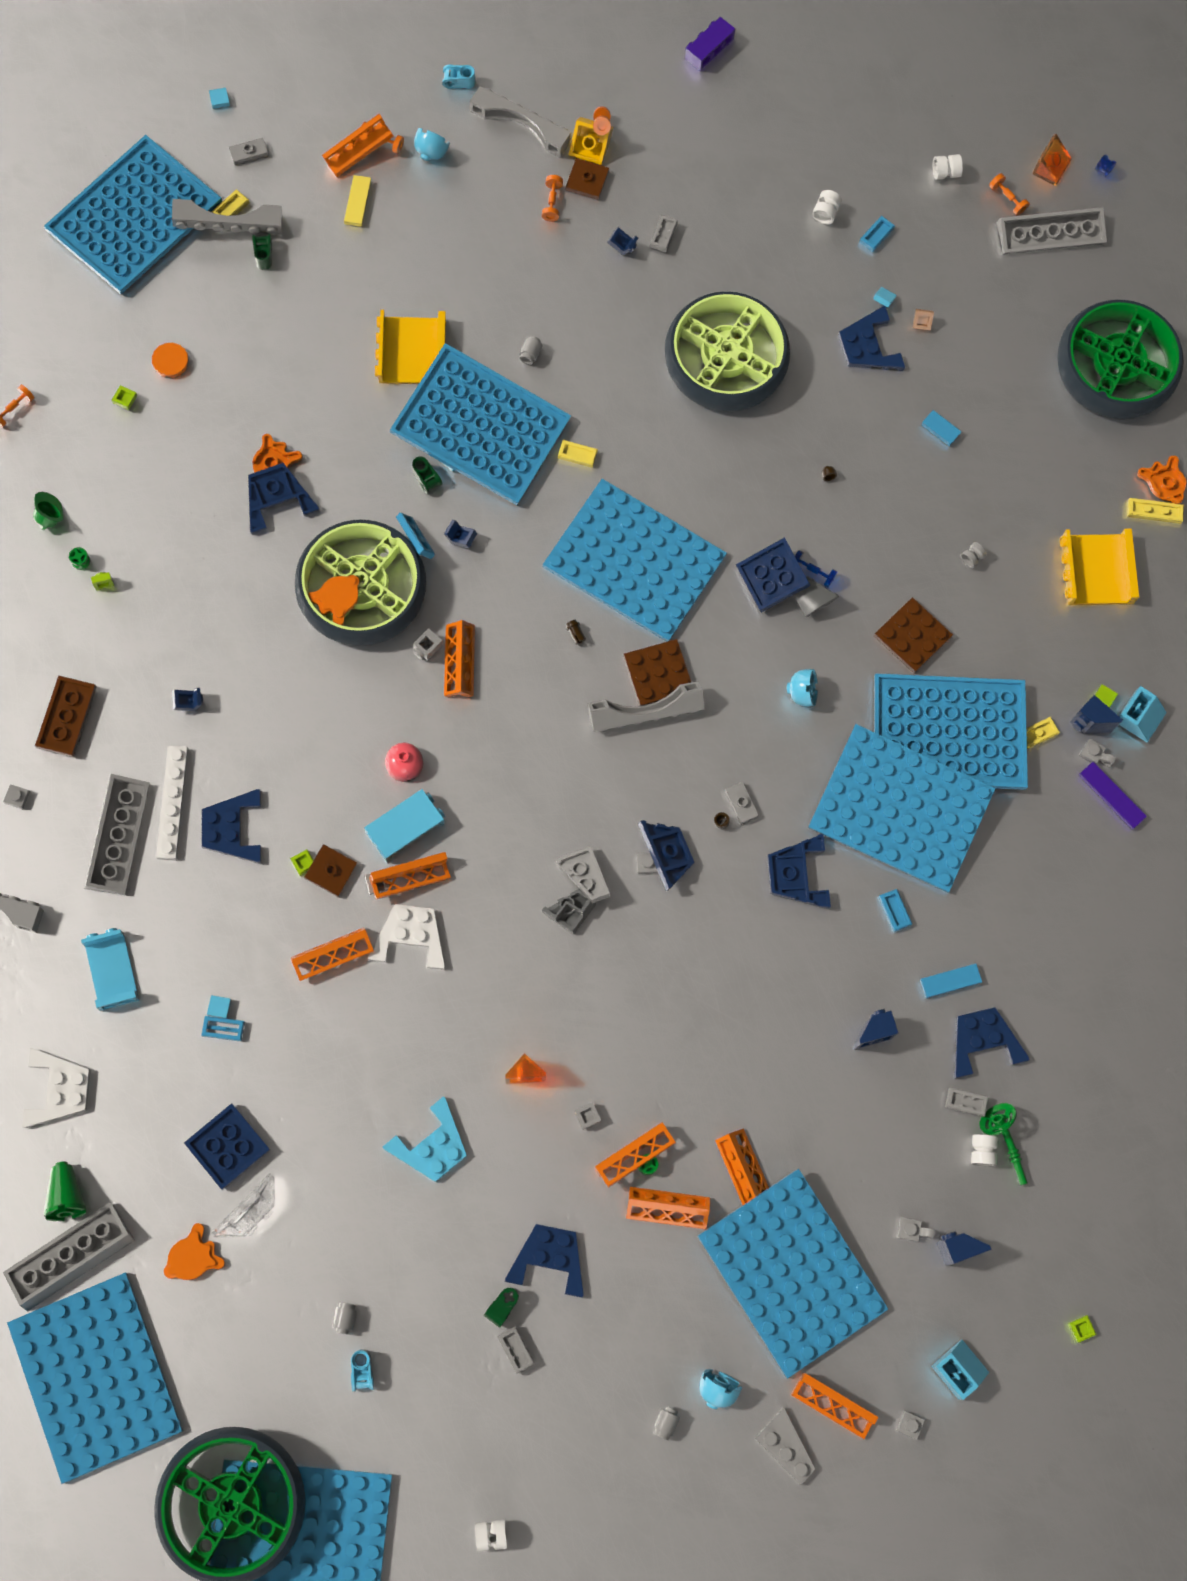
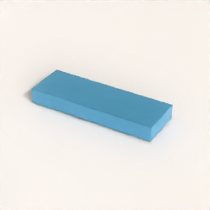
M399 513L396 518L417 553L432 559L435 553L413 517Z
M977 964L922 978L920 983L925 998H930L980 984L982 979Z

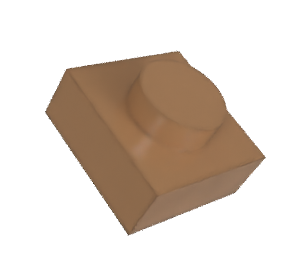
M916 309L912 327L915 329L931 330L934 312Z

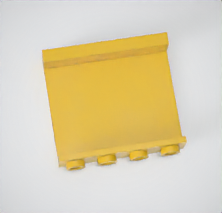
M380 310V317L377 316V328H380V333H376V344H379V349H376L375 352L376 360H379L378 365H375V377H378L379 383L419 384L445 344L446 311H438V318L385 317L384 310Z
M1132 528L1124 529L1121 534L1071 535L1070 529H1066L1060 537V547H1063L1061 561L1065 566L1063 580L1066 581L1065 598L1068 599V605L1134 604L1139 598Z

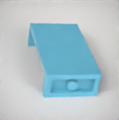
M421 789L364 827L366 834L387 863L394 859L393 854L438 824L441 826L445 824L443 819L445 815L440 808L436 809L433 805L434 799L429 792L425 794L423 789Z
M117 928L108 929L105 931L106 933L100 935L97 933L89 934L85 939L81 940L86 948L96 992V1008L100 1011L139 1001L125 936Z

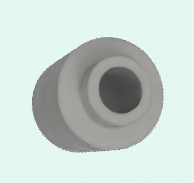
M534 336L526 338L519 353V359L523 363L532 365L537 360L543 346L540 339Z
M339 1302L333 1322V1328H337V1333L348 1334L349 1330L353 1331L357 1312L355 1310L356 1305Z
M666 1407V1410L661 1409L653 1427L655 1428L653 1434L669 1441L680 1420V1417L677 1416L678 1411L670 1407Z

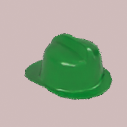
M48 492L36 493L34 497L35 508L33 518L40 524L41 530H45L47 527L52 528L58 522H62L63 510L60 501Z

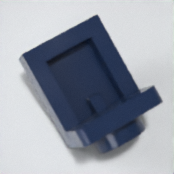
M617 227L607 243L621 255H625L635 250L638 237L634 236L631 238L622 229Z
M453 519L444 533L451 544L468 549L478 534L475 529L460 526Z
M195 688L193 691L173 690L172 692L173 710L196 711L203 704V695L200 692V688Z

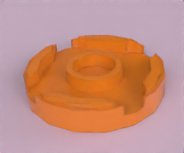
M173 342L164 343L153 352L152 365L155 371L163 377L175 378L182 375L188 367V354L179 344Z

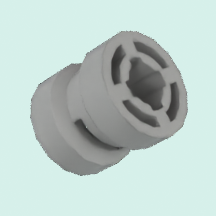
M974 542L970 545L969 550H965L960 556L968 567L973 568L977 565L978 560L986 557L987 552L981 544Z

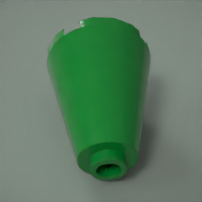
M65 1161L57 1162L51 1168L44 1217L49 1221H65V1217L72 1216V1220L80 1218L86 1214V1206L73 1167Z

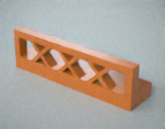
M378 114L322 156L335 176L339 177L394 136L386 126L381 115Z
M464 620L446 625L445 697L462 695L469 698L474 696L475 625ZM457 628L455 636L452 637V629ZM456 645V651L452 655V649ZM455 663V664H456V669H455L454 672L452 673V672H451V667H452L453 664ZM455 681V690H451V685Z
M446 852L371 872L369 880L376 900L450 879L451 876L446 865L448 859ZM442 866L445 875L438 877L431 872L434 867ZM422 872L427 876L424 881L419 882L413 879L414 874ZM399 877L409 880L404 887H400L394 884V882ZM384 882L390 885L388 891L379 893L376 884Z
M363 927L292 956L291 961L299 980L302 981L374 950ZM365 938L368 949L363 951L354 949L356 941ZM341 947L350 950L348 956L343 959L335 956L338 948ZM325 954L331 957L328 965L322 966L317 964L319 956ZM304 962L312 964L311 971L302 975L298 965Z
M662 1122L596 1165L595 1170L609 1188L676 1144V1142ZM663 1135H666L669 1140L665 1145L655 1144V1141ZM645 1147H652L650 1155L646 1157L638 1155L639 1151ZM628 1158H635L634 1165L630 1168L621 1166L622 1162ZM613 1168L618 1169L617 1176L609 1181L605 1174Z
M744 1128L715 1140L742 1205L769 1188ZM737 1135H739L742 1145L738 1143L736 1139ZM745 1155L749 1158L750 1164L746 1162ZM753 1174L756 1175L758 1183L754 1181Z
M630 1187L626 1219L706 1229L710 1211V1197ZM632 1206L641 1207L644 1211L634 1213L631 1212ZM658 1209L661 1210L663 1214L660 1216H656L652 1213V1211ZM680 1212L684 1216L678 1219L674 1218L672 1214ZM703 1215V1222L694 1221L692 1217Z
M806 1373L802 1374L791 1396L862 1439H865L872 1424L875 1425L878 1419L876 1415ZM803 1383L811 1388V1397L804 1398L798 1394ZM814 1390H816L817 1392H819V1393H821V1394L815 1395ZM826 1396L829 1399L830 1407L820 1408L816 1398ZM814 1399V1403H815V1404H813L812 1402H810V1401H808V1400ZM832 1401L836 1402L839 1405L833 1406ZM844 1407L849 1418L838 1419L834 1409ZM850 1412L854 1413L857 1416L852 1417ZM862 1418L867 1421L862 1433L855 1429L853 1419ZM850 1421L851 1426L846 1424L845 1422Z

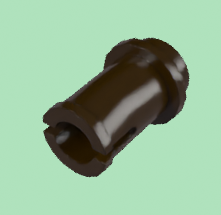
M574 619L566 624V630L570 632L575 644L578 645L585 641L586 637L579 627L580 623Z

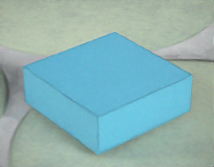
M226 88L209 90L213 109L230 106Z
M881 287L873 299L889 307L897 295Z
M211 995L207 1015L227 1019L231 999Z

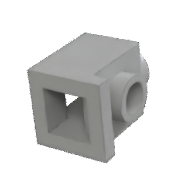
M428 628L413 643L414 654L419 659L425 658L428 661L443 647V641ZM429 646L430 648L426 651L424 647Z

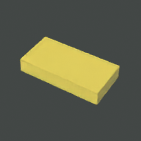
M236 189L211 212L226 216L237 215L250 202Z
M563 440L558 459L593 468L598 449Z

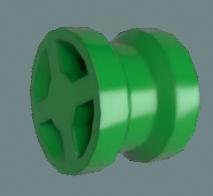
M76 547L69 552V560L75 569L84 570L88 568L91 561L85 549Z
M654 1157L639 1167V1171L644 1175L654 1174L659 1166L658 1159Z

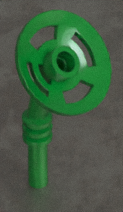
M1008 1103L997 1104L986 1111L985 1117H981L979 1122L980 1129L987 1135L1002 1133L1009 1150L1007 1152L1010 1154L1009 1159H1012L1010 1162L1014 1165L1020 1186L1028 1184L1021 1164V1154L1018 1153L1019 1149L1016 1148L1009 1131L1017 1117L1016 1109ZM1005 1110L1004 1114H997L994 1116L995 1113ZM988 1120H989V1123H988L989 1129L986 1128V1124H987V1121H988Z

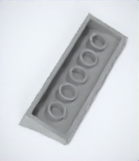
M1103 207L1002 217L996 222L1003 254L1107 243Z
M115 774L110 775L84 889L125 895L150 782Z
M110 1202L5 1270L3 1274L19 1306L29 1311L134 1242L135 1239L124 1224L115 1206Z

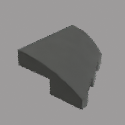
M806 576L811 586L793 596L805 617H809L821 607L832 603L839 596L826 589L824 585L815 582L811 577Z
M580 889L571 892L569 896L558 899V903L549 908L544 907L542 913L567 931L575 934L596 906V902L592 903Z

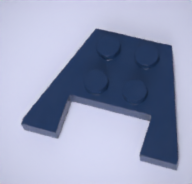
M886 306L877 309L839 331L838 337L848 367H881L885 370L894 368L897 371L905 369L901 353L882 356L873 328L874 326L889 323L890 319Z
M284 463L248 475L251 534L267 529L261 510L297 498L304 516L319 511L318 505L312 500Z
M260 789L202 809L203 849L261 864V845L241 846V809L261 808Z
M819 834L816 837L767 855L770 894L825 909L831 908L829 890L809 891L805 853L825 852L824 834Z
M995 1007L956 1017L955 1079L973 1074L968 1054L1005 1045L1011 1065L1030 1060Z
M536 1224L507 1274L505 1282L523 1286L527 1264L569 1273L565 1294L583 1298L576 1232Z

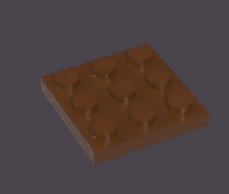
M913 597L874 634V637L914 674L953 636L948 629Z
M677 639L623 654L639 706L655 703L671 694L679 685L692 683Z

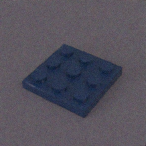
M785 537L736 564L761 613L811 586Z
M232 1103L184 1142L221 1190H224L270 1151L269 1147Z

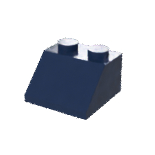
M1093 695L1070 723H1072L1075 730L1083 734H1111L1123 719L1098 697Z
M881 1009L870 1015L853 1045L854 1050L891 1040L899 1034L892 1011L886 1012L885 1009Z
M956 1231L940 1236L942 1240L936 1242L945 1265L955 1264L992 1250L990 1245L965 1233L957 1235Z

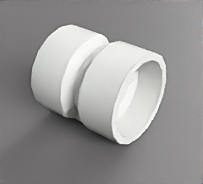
M960 154L949 155L948 158L946 156L934 157L933 175L935 180L945 179L947 176L949 178H959L962 176L963 166Z
M832 190L822 191L813 210V218L822 224L828 225L833 223L842 202L841 196Z
M972 1135V1145L976 1150L971 1152V1164L989 1167L997 1166L998 1154L994 1151L998 1148L999 1137Z
M505 1519L495 1520L492 1524H488L487 1521L475 1523L477 1552L489 1551L491 1547H494L495 1550L507 1549ZM491 1533L496 1534V1536L490 1538Z

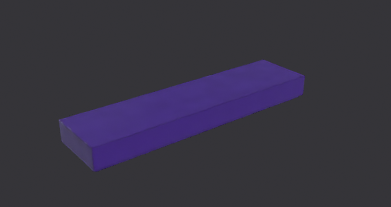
M1094 762L1079 774V777L1132 830L1147 817Z

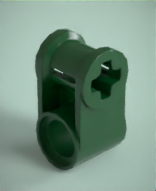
M271 234L262 237L252 235L256 265L261 270H267L272 266Z
M418 456L413 460V475L426 494L434 487L443 485L440 476L425 457ZM422 465L425 468L418 470L416 467Z
M505 1288L496 1300L492 1302L483 1316L500 1328L518 1302V1292L514 1288ZM512 1291L515 1300L507 1303L504 1294Z

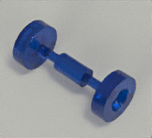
M798 550L795 555L798 563L806 566V569L814 574H820L827 578L824 586L829 588L838 572L832 569L829 575L822 572L821 568L801 560L804 552Z

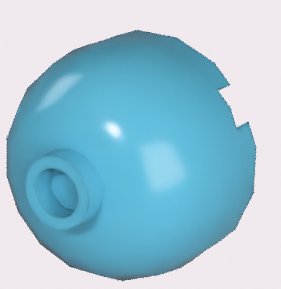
M418 128L414 139V147L421 154L420 158L430 162V159H441L446 154L450 142L445 143V138L429 130L424 133L422 128Z
M814 669L799 670L791 677V682L787 683V693L791 694V698L796 704L805 707L816 705L818 690L815 687V684H818L816 671Z
M706 1369L699 1383V1391L702 1398L707 1402L706 1405L712 1409L730 1407L739 1397L742 1386L738 1388L739 1382L719 1371L718 1376L712 1374V1369Z

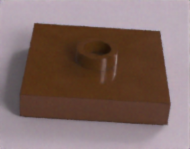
M576 158L565 190L599 200L609 168Z
M323 844L304 879L338 897L357 862Z

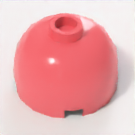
M406 742L392 746L387 752L385 759L389 775L401 782L417 778L422 772L424 765L419 749L413 744Z

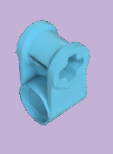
M449 64L443 67L444 79L442 80V85L445 88L471 89L475 86V71L472 66Z
M358 1350L351 1357L352 1392L364 1388L374 1390L371 1355L366 1350ZM358 1354L366 1356L367 1362L365 1365L357 1364L356 1356Z

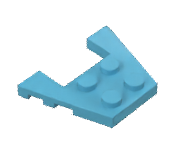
M444 1096L430 1107V1110L442 1125L415 1148L409 1151L397 1135L383 1146L385 1151L434 1182L438 1181L467 1156Z

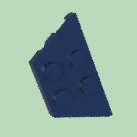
M642 820L638 823V826L665 890L668 891L695 863L679 827H668L660 823L654 825Z

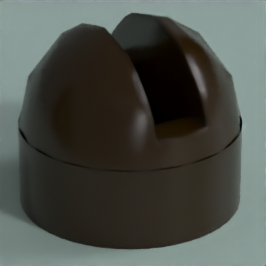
M825 466L821 471L822 478L826 482L832 481L837 477L836 470L832 466Z
M720 812L715 815L714 823L716 827L726 829L729 826L730 819L726 813Z

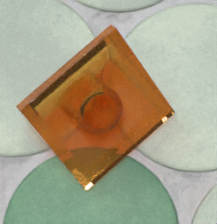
M1053 134L1032 173L1052 185L1058 184L1072 160L1057 134Z
M524 1053L505 1074L506 1084L546 1082V1072Z

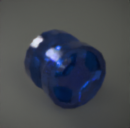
M1105 154L1097 163L1095 170L1101 171L1103 176L1107 177L1117 162L1111 161Z

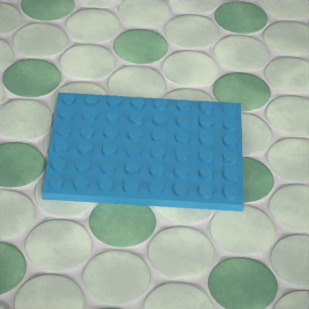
M144 135L47 222L44 228L117 292L123 294L193 229L173 227V199L192 200L199 207L211 212L222 202V198L152 139Z
M445 343L392 425L390 433L511 503L518 505L569 422L571 415Z
M601 479L543 563V568L668 642L727 553L616 486Z
M898 674L874 675L875 733L996 789L1026 790L1028 788L1025 680Z
M855 724L808 828L949 893L996 788Z
M796 1169L697 1235L787 1379L888 1310L886 1304L799 1169Z
M126 1272L7 1322L61 1484L183 1432Z
M224 1459L222 1473L238 1472L243 1461ZM249 1461L248 1469L251 1472H256L258 1463ZM267 1463L255 1482L262 1496V1511L285 1525L289 1511V1496L286 1482L277 1465ZM297 1466L305 1490V1515L299 1536L290 1552L274 1569L253 1581H381L392 1474ZM240 1479L236 1487L239 1491L244 1492L247 1484L244 1480ZM233 1500L229 1502L226 1501L225 1503L228 1505V1511L232 1508L235 1509V1507L233 1506ZM246 1510L243 1518L249 1523L253 1521L254 1515L251 1511ZM216 1519L215 1530L222 1531L224 1524L220 1519ZM263 1522L261 1529L264 1533L269 1534L272 1531V1526L269 1522ZM250 1531L236 1539H222L210 1560V1565L220 1568L244 1566L262 1557L273 1545Z

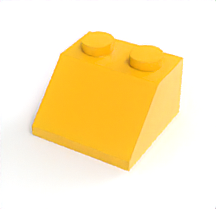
M580 117L576 120L568 155L602 165L614 127L611 126L607 134L598 135L593 129L594 121Z

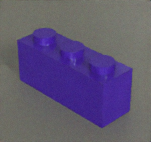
M722 17L712 21L704 32L699 33L696 40L686 46L685 60L701 71L734 40L736 29Z

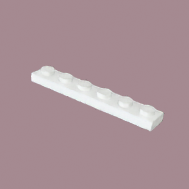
M168 746L156 853L157 859L177 860L188 747Z

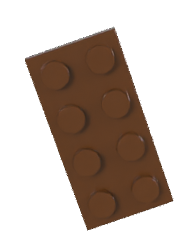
M58 675L35 743L37 749L74 757L97 688L95 684Z

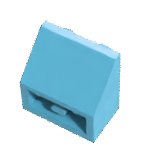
M1140 686L1119 716L1123 721L1119 725L1147 743L1167 712L1156 695Z
M962 1339L931 1366L958 1400H964L990 1373Z

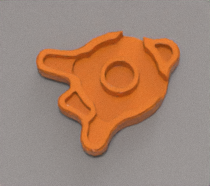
M264 434L262 436V446L253 457L254 473L284 463L290 469L293 464L303 459L302 453L300 451L285 452L287 449L285 442H275L270 434Z
M1170 456L1166 466L1156 461L1151 468H1140L1138 470L1137 476L1147 482L1150 490L1156 497L1175 504L1183 501V493L1187 482L1185 476L1178 468L1179 459L1177 456Z
M355 575L332 577L319 590L308 593L309 598L313 604L319 606L322 615H326L329 612L333 613V622L343 626L345 615L357 604L359 578Z
M194 1224L190 1234L171 1248L167 1265L164 1268V1275L167 1278L194 1280L210 1269H222L224 1267L225 1261L223 1258L215 1255L214 1242L208 1241L203 1243L204 1226L202 1224Z

